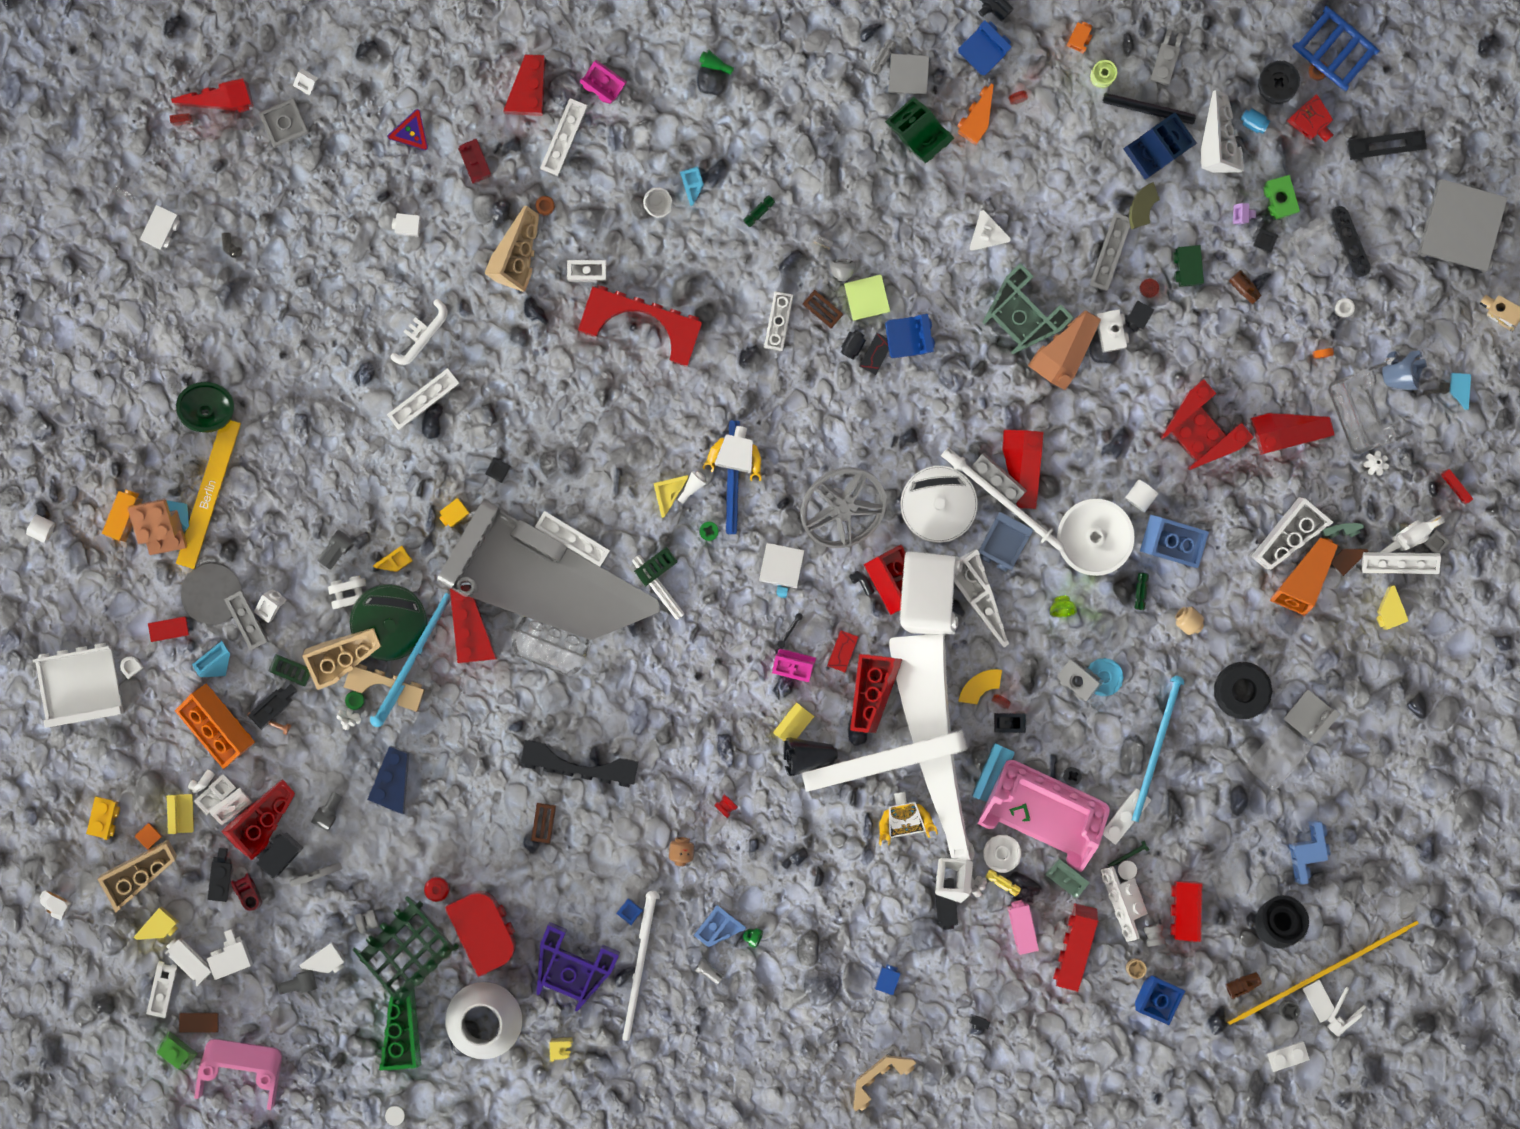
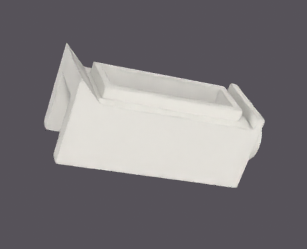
M174 938L166 946L168 950L165 954L169 953V957L192 980L196 979V987L212 973L209 964L182 938L178 940Z

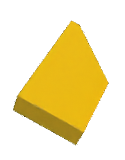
M401 545L374 564L373 567L398 572L413 562V560Z

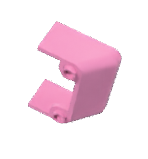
M210 1040L205 1046L199 1066L194 1098L199 1099L203 1095L205 1081L213 1080L218 1075L219 1067L256 1072L258 1087L270 1090L267 1110H271L275 1106L282 1054L280 1050L274 1047L228 1040Z

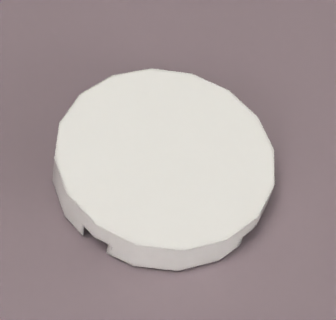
M1006 834L996 835L986 842L983 849V858L992 870L1006 873L1013 870L1019 864L1021 848L1013 837Z

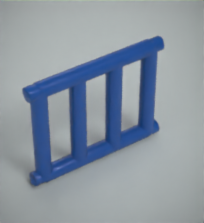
M1326 6L1323 10V15L1299 43L1296 42L1292 47L1346 92L1350 87L1349 83L1370 58L1378 54L1380 50L1336 12ZM1331 18L1338 26L1313 55L1305 47L1327 20ZM1345 30L1353 38L1330 66L1327 67L1320 61V58ZM1360 43L1367 51L1342 80L1334 72L1356 45Z

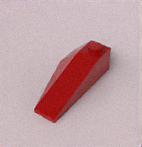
M243 78L218 84V89L205 88L201 91V94L192 92L171 99L172 103L178 106L238 110V112L250 110L249 107L254 106L249 84Z
M1004 430L1002 450L1008 473L1027 490L1016 503V506L1019 508L1036 509L1044 432L1027 430Z

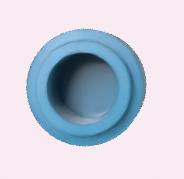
M1253 108L1250 111L1245 110L1240 119L1243 121V126L1262 134L1270 123L1267 116Z

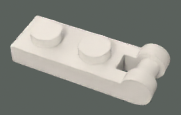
M158 962L146 1014L162 1018L167 1017L178 965H167L165 962ZM162 973H169L168 978L162 977Z

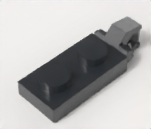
M292 684L285 690L282 688L276 689L248 716L262 730L293 701L291 697L297 692V689Z
M219 848L218 857H213L207 900L228 901L232 868L231 859L227 858L228 848Z

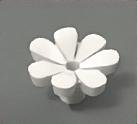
M1375 451L1374 455L1370 453L1366 455L1369 461L1364 462V467L1370 468L1368 470L1369 475H1373L1376 472L1378 476H1381L1383 469L1388 470L1389 465L1385 463L1388 460L1386 455L1381 456L1380 451Z
M347 708L346 712L339 710L337 713V719L341 720L342 728L345 730H349L350 726L360 724L362 718H359L360 714H352L353 710Z
M977 876L974 880L972 877L970 893L972 892L975 897H980L982 895L981 890L986 888L987 879Z

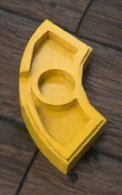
M986 670L973 676L961 690L958 702L977 705L979 698L986 691L999 689L1002 670Z

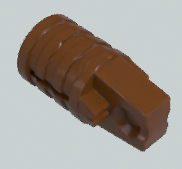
M1239 270L1228 280L1240 295L1244 296L1251 304L1255 303L1262 296L1254 283L1251 282L1242 270Z
M1255 972L1225 984V987L1233 1000L1250 992L1262 983L1258 973Z

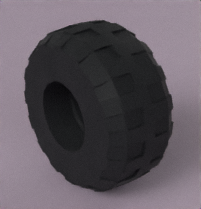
M1236 662L1225 667L1217 676L1214 684V697L1219 708L1227 715L1237 719H1250L1258 716L1267 708L1271 701L1273 688L1270 678L1262 668L1249 662ZM1240 679L1249 680L1253 686V695L1246 702H1239L1233 696V686Z

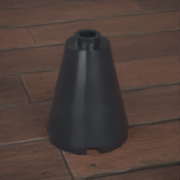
M786 738L783 747L784 760H787L788 766H785L788 776H795L833 764L835 759L838 758L837 748H834L833 744Z

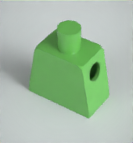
M170 1031L157 1046V1054L177 1069H187L198 1055L196 1051Z

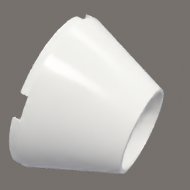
M491 982L473 983L461 989L451 1000L446 1012V1030L454 1046L467 1056L477 1059L495 1058L507 1052L517 1041L522 1028L521 1008L518 1001L506 988ZM476 1006H486L492 1009L500 1021L499 1033L493 1038L484 1040L472 1036L465 1025V1016L469 1009Z

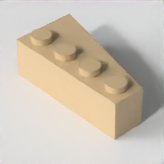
M169 840L99 876L98 881L115 912L120 910L176 860L177 854Z

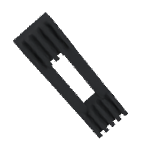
M1425 130L1348 140L1350 160L1427 149ZM1406 140V146L1369 150L1370 143Z

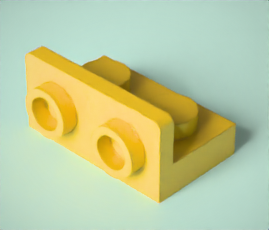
M95 796L86 834L101 837L105 840L110 839V836L113 837L116 825H113L114 819L118 818L120 813L119 802Z

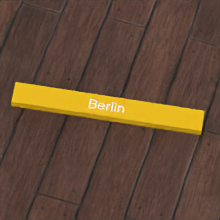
M230 420L226 426L217 432L189 520V527L185 532L187 547L180 549L175 564L191 569L196 567L241 423Z

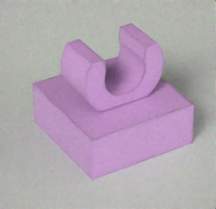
M1241 203L1234 205L1233 224L1249 223V219L1256 218V210H1249V204Z

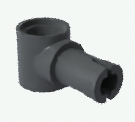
M332 792L326 805L318 808L311 823L328 832L336 819L335 810L343 797Z
M313 970L296 974L293 980L277 984L279 994L292 991L305 993L317 989Z

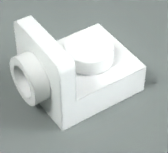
M271 589L262 595L254 613L269 623L273 620L279 607L286 602V599L279 592Z

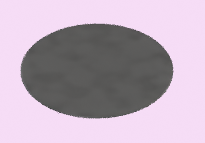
M204 564L193 569L185 578L181 588V600L184 609L194 620L207 625L223 623L232 617L224 599L241 591L242 588L237 576L227 567L219 564Z

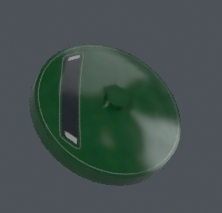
M381 584L368 589L356 600L350 613L349 626L351 634L374 628L381 647L374 651L370 657L383 661L401 659L413 651L427 626V617L421 601L412 591L396 584Z

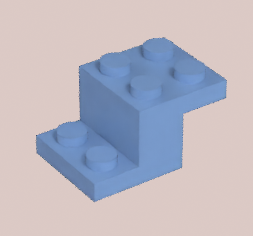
M1317 820L1308 821L1311 834L1310 841L1289 844L1295 882L1299 884L1309 883L1308 878H1311L1310 869L1306 867V864L1327 861L1330 855L1329 844L1325 843V836H1327L1326 826Z

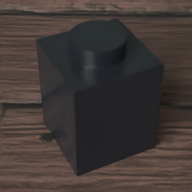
M1137 300L1125 320V323L1128 324L1127 327L1135 332L1138 330L1142 331L1154 309Z

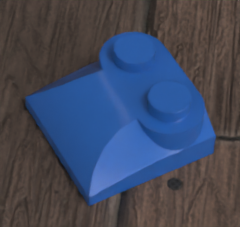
M1150 976L1144 981L1135 1000V1010L1170 1025L1185 990L1156 976Z

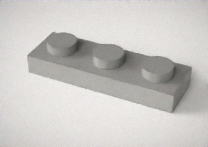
M985 453L981 454L970 467L1014 504L1027 491Z
M243 590L225 598L224 600L249 649L253 650L268 642Z

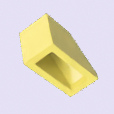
M1395 585L1387 588L1377 611L1379 615L1376 617L1377 622L1384 630L1409 621Z
M160 907L134 938L139 940L164 938L167 935L171 937L178 929L176 925L179 921L163 907Z

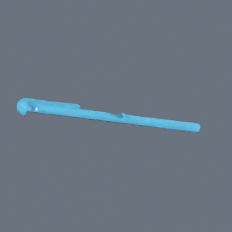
M445 593L377 714L375 717H370V723L374 727H380L384 724L405 687L402 683L413 666L416 656L422 653L423 646L451 599L450 594Z
M1174 676L1170 680L1173 682V686L1133 813L1132 821L1139 822L1180 685L1185 684L1181 676Z

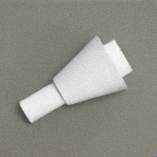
M692 471L683 493L677 500L684 504L690 495L707 483L705 481L706 477L699 471L696 473Z

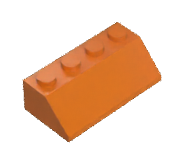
M207 683L190 694L175 710L223 770L255 743L251 735L246 732Z

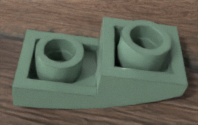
M1345 523L1324 528L1320 532L1323 537L1328 536L1331 539L1339 535V530H1341L1343 536L1349 535L1351 538L1361 533L1359 529L1364 528V526L1360 523Z

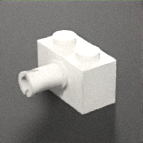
M1120 309L1096 314L1095 316L1101 319L1098 325L1102 352L1125 349L1129 343L1128 333L1124 332L1123 329L1125 317L1123 313L1120 314Z

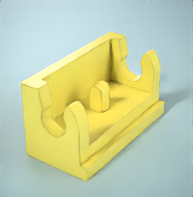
M573 1037L551 1038L549 1042L550 1062L569 1057L568 1054L571 1051H566V1048L571 1047Z

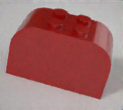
M475 891L445 906L446 912L478 977L506 964L510 960L516 949V940L513 935L515 929L512 923L507 922L505 918L507 913L502 904L499 905L492 894L485 891Z

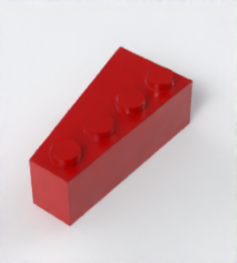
M461 585V590L464 592H468L472 588L471 585ZM450 588L457 663L497 659L476 599L462 596Z
M859 654L850 731L877 732L903 659Z
M1077 903L1074 904L1073 912L1070 914L1068 921V932H1065L1063 939L1064 948L1060 950L1058 961H1060L1059 968H1055L1053 979H1056L1057 987L1079 991L1098 923L1096 908Z

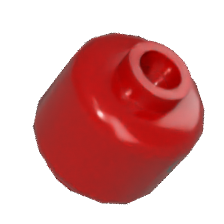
M436 876L431 878L425 884V896L432 902L443 901L450 892L449 883L443 877Z

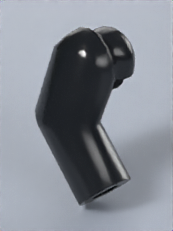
M854 571L855 573L850 574L849 577L852 583L860 582L866 596L875 592L870 580L860 571Z

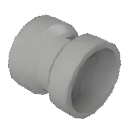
M374 909L367 911L366 914L360 913L355 915L360 933L366 932L369 928L375 929L379 927Z
M1162 924L1143 927L1144 933L1147 934V946H1157L1166 943L1165 937L1162 936Z

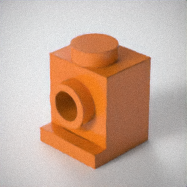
M1078 22L1066 46L1084 54L1087 48L1084 44L1088 46L1093 36L1089 34L1093 26L1086 22Z

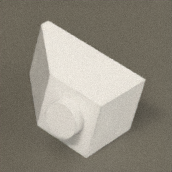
M332 942L299 966L307 970L329 973L333 970L336 973L344 967L342 963L346 959L335 943Z

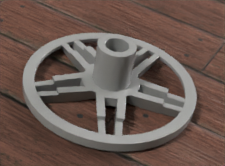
M844 467L830 471L816 480L805 494L801 506L803 527L815 542L825 547L845 548L858 544L868 538L881 523L886 509L885 491L878 479L866 470ZM845 473L856 474L844 491L840 488L833 489L830 485L824 483L836 475ZM867 478L877 488L879 504L856 500ZM820 485L828 491L827 495L818 488ZM817 490L829 503V506L815 514V517L807 520L808 503L814 491ZM858 507H860V508H867V509H878V511L857 510V509H858ZM851 515H876L867 529L851 538ZM836 519L841 541L821 538L813 530ZM843 521H847V540H845Z

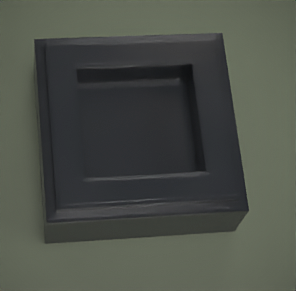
M1260 228L1253 247L1272 253L1278 234Z
M493 458L485 475L503 483L511 466Z

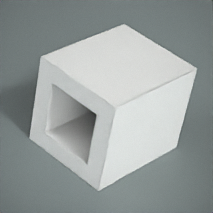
M397 213L396 218H393L392 229H395V233L397 235L419 237L421 217Z

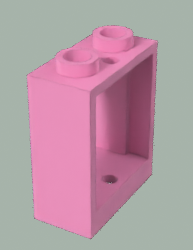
M1022 900L1011 902L1012 906L1007 907L1017 952L1022 955L1039 951L1029 905Z

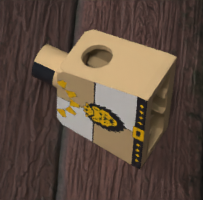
M1485 295L1480 302V305L1488 309L1487 316L1511 332L1515 330L1520 322V307L1500 295L1497 296L1496 300ZM1497 308H1502L1503 311L1499 312Z

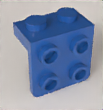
M986 20L958 48L959 54L982 76H985L1012 48L1010 45L1011 41L1005 35L1001 36L997 32V27L992 22L988 23Z
M928 314L885 322L891 358L934 352L935 341L931 336L932 322Z

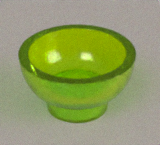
M1057 596L1054 598L1055 602L1051 605L1049 612L1053 617H1069L1077 613V607L1070 601L1069 596Z

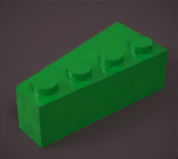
M415 988L401 1005H397L395 1003L397 1000L390 995L379 1071L410 1069L422 1065Z

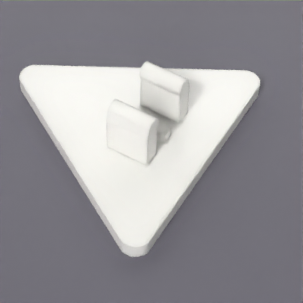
M982 210L980 211L969 249L975 251L1008 243L1011 239Z

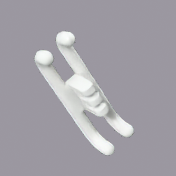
M440 299L434 300V305L438 308L439 313L428 327L415 317L413 321L418 326L415 327L411 323L408 325L414 330L412 334L407 329L403 331L415 341V344L404 356L392 353L390 357L394 362L401 365L411 363L444 323L448 311Z

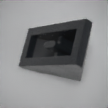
M994 713V732L1026 733V713Z

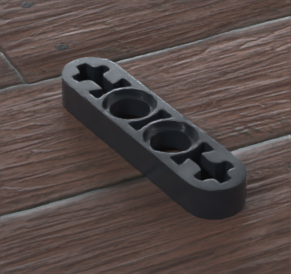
M1337 206L1330 213L1331 221L1352 272L1357 277H1364L1370 272V263L1348 210L1343 206ZM1336 210L1344 213V216H1342L1343 223L1347 220L1348 224H1344L1340 228L1338 227V224H1341L1340 218H1335ZM1343 228L1351 229L1352 235L1350 238L1342 236ZM1351 245H1356L1359 248L1358 255L1353 256L1349 253ZM1362 256L1363 259L1359 261L1361 265L1366 266L1364 273L1357 271L1359 264L1357 261L1353 263V259Z

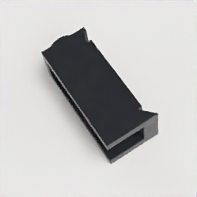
M944 878L943 888L955 889L954 879ZM935 894L938 922H941L938 923V926L943 927V930L954 929V925H958L956 901Z

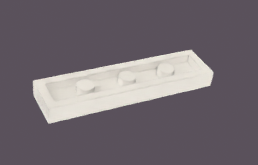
M571 98L569 99L540 167L541 170L557 177L559 176L587 110V105Z
M447 368L388 413L387 416L397 429L400 430L460 383Z
M546 511L543 512L535 525V528L564 544L601 567L610 552L607 548Z
M1363 552L1362 573L1439 574L1441 555L1440 553Z

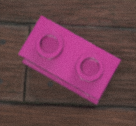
M779 648L775 656L772 673L809 683L813 674L816 657Z

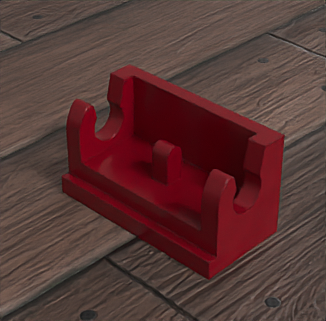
M477 138L459 146V152L473 184L492 176Z

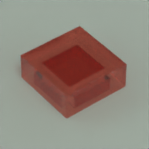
M189 113L169 115L170 123L173 126L192 124V116Z

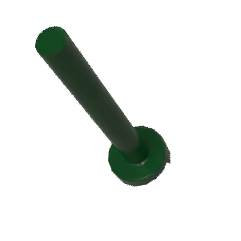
M1145 840L1141 842L1142 845L1107 864L1108 867L1115 866L1144 849L1146 852L1150 849L1146 846Z

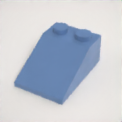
M1150 515L1140 552L1199 568L1209 532Z

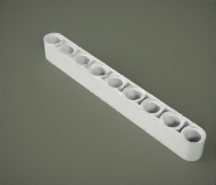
M958 731L824 766L801 774L807 792L968 750L963 731Z

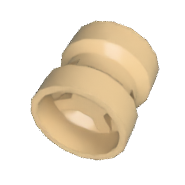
M1133 958L1127 962L1126 972L1130 977L1140 979L1145 976L1147 968L1143 961Z

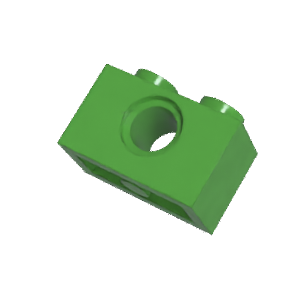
M1290 175L1269 180L1265 183V187H1263L1266 198L1269 197L1271 203L1269 211L1271 216L1275 217V220L1300 212ZM1277 193L1285 196V202L1280 203L1277 201Z

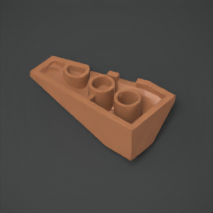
M1085 310L1069 323L1067 329L1060 335L1056 334L1053 337V341L1047 346L1043 345L1028 366L1052 384L1066 390L1081 365L1101 319Z

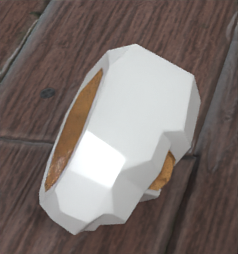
M47 890L43 891L40 895V902L46 908L47 913L62 921L71 906V902Z

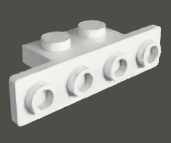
M1113 866L1101 869L1102 880L1108 890L1109 899L1112 901L1123 936L1127 942L1139 939L1140 936L1134 920L1148 913L1135 878L1120 883Z

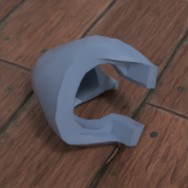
M1420 350L1411 351L1401 362L1395 357L1396 351L1390 352L1384 360L1382 368L1385 385L1395 389L1418 390L1422 369L1427 367L1425 359L1416 360L1415 362L1414 360L1415 358L1423 357Z

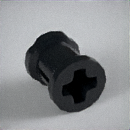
M1069 767L1064 771L1063 778L1067 783L1075 785L1081 781L1082 774L1079 769ZM1070 771L1077 773L1075 775L1076 780L1068 779Z

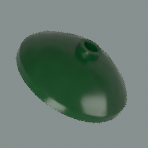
M198 382L186 387L180 393L176 401V413L181 423L187 428L201 433L214 432L226 426L232 419L234 401L231 394L224 387L212 382Z

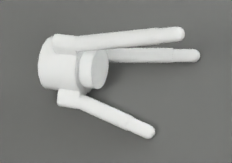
M1348 987L1345 988L1332 1015L1328 1019L1330 1022L1328 1028L1337 1036L1343 1034L1347 1028L1363 1016L1361 1012L1366 1009V1006L1363 1005L1346 1021L1340 1016L1335 1018L1349 991Z

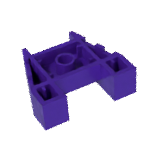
M549 922L540 943L536 994H540L543 986L578 1000L575 1011H578L612 973L620 952L602 945L595 963L560 949L567 929Z

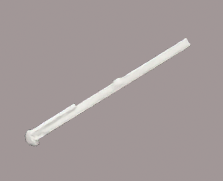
M654 890L647 892L645 896L646 902L639 934L641 942L635 973H633V985L622 1040L630 1041L656 899H660L659 893Z

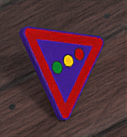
M415 109L387 135L388 139L427 150L428 147L420 110Z

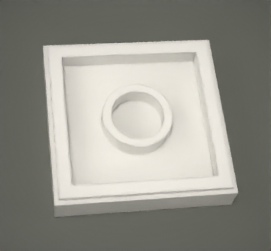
M767 543L759 581L797 589L804 550Z

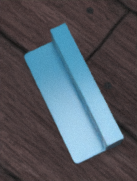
M996 743L993 744L971 795L972 797L987 802L1003 766L1008 760L1013 759L1014 751Z

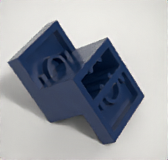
M1175 112L1127 145L1123 150L1146 180L1195 146L1197 142Z

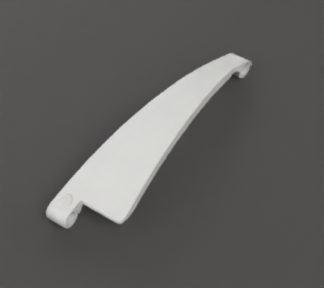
M945 634L891 638L889 641L891 658L903 659L896 676V681L913 743L950 734ZM950 754L919 762L947 837L951 859L973 860L974 847L966 836L954 755Z

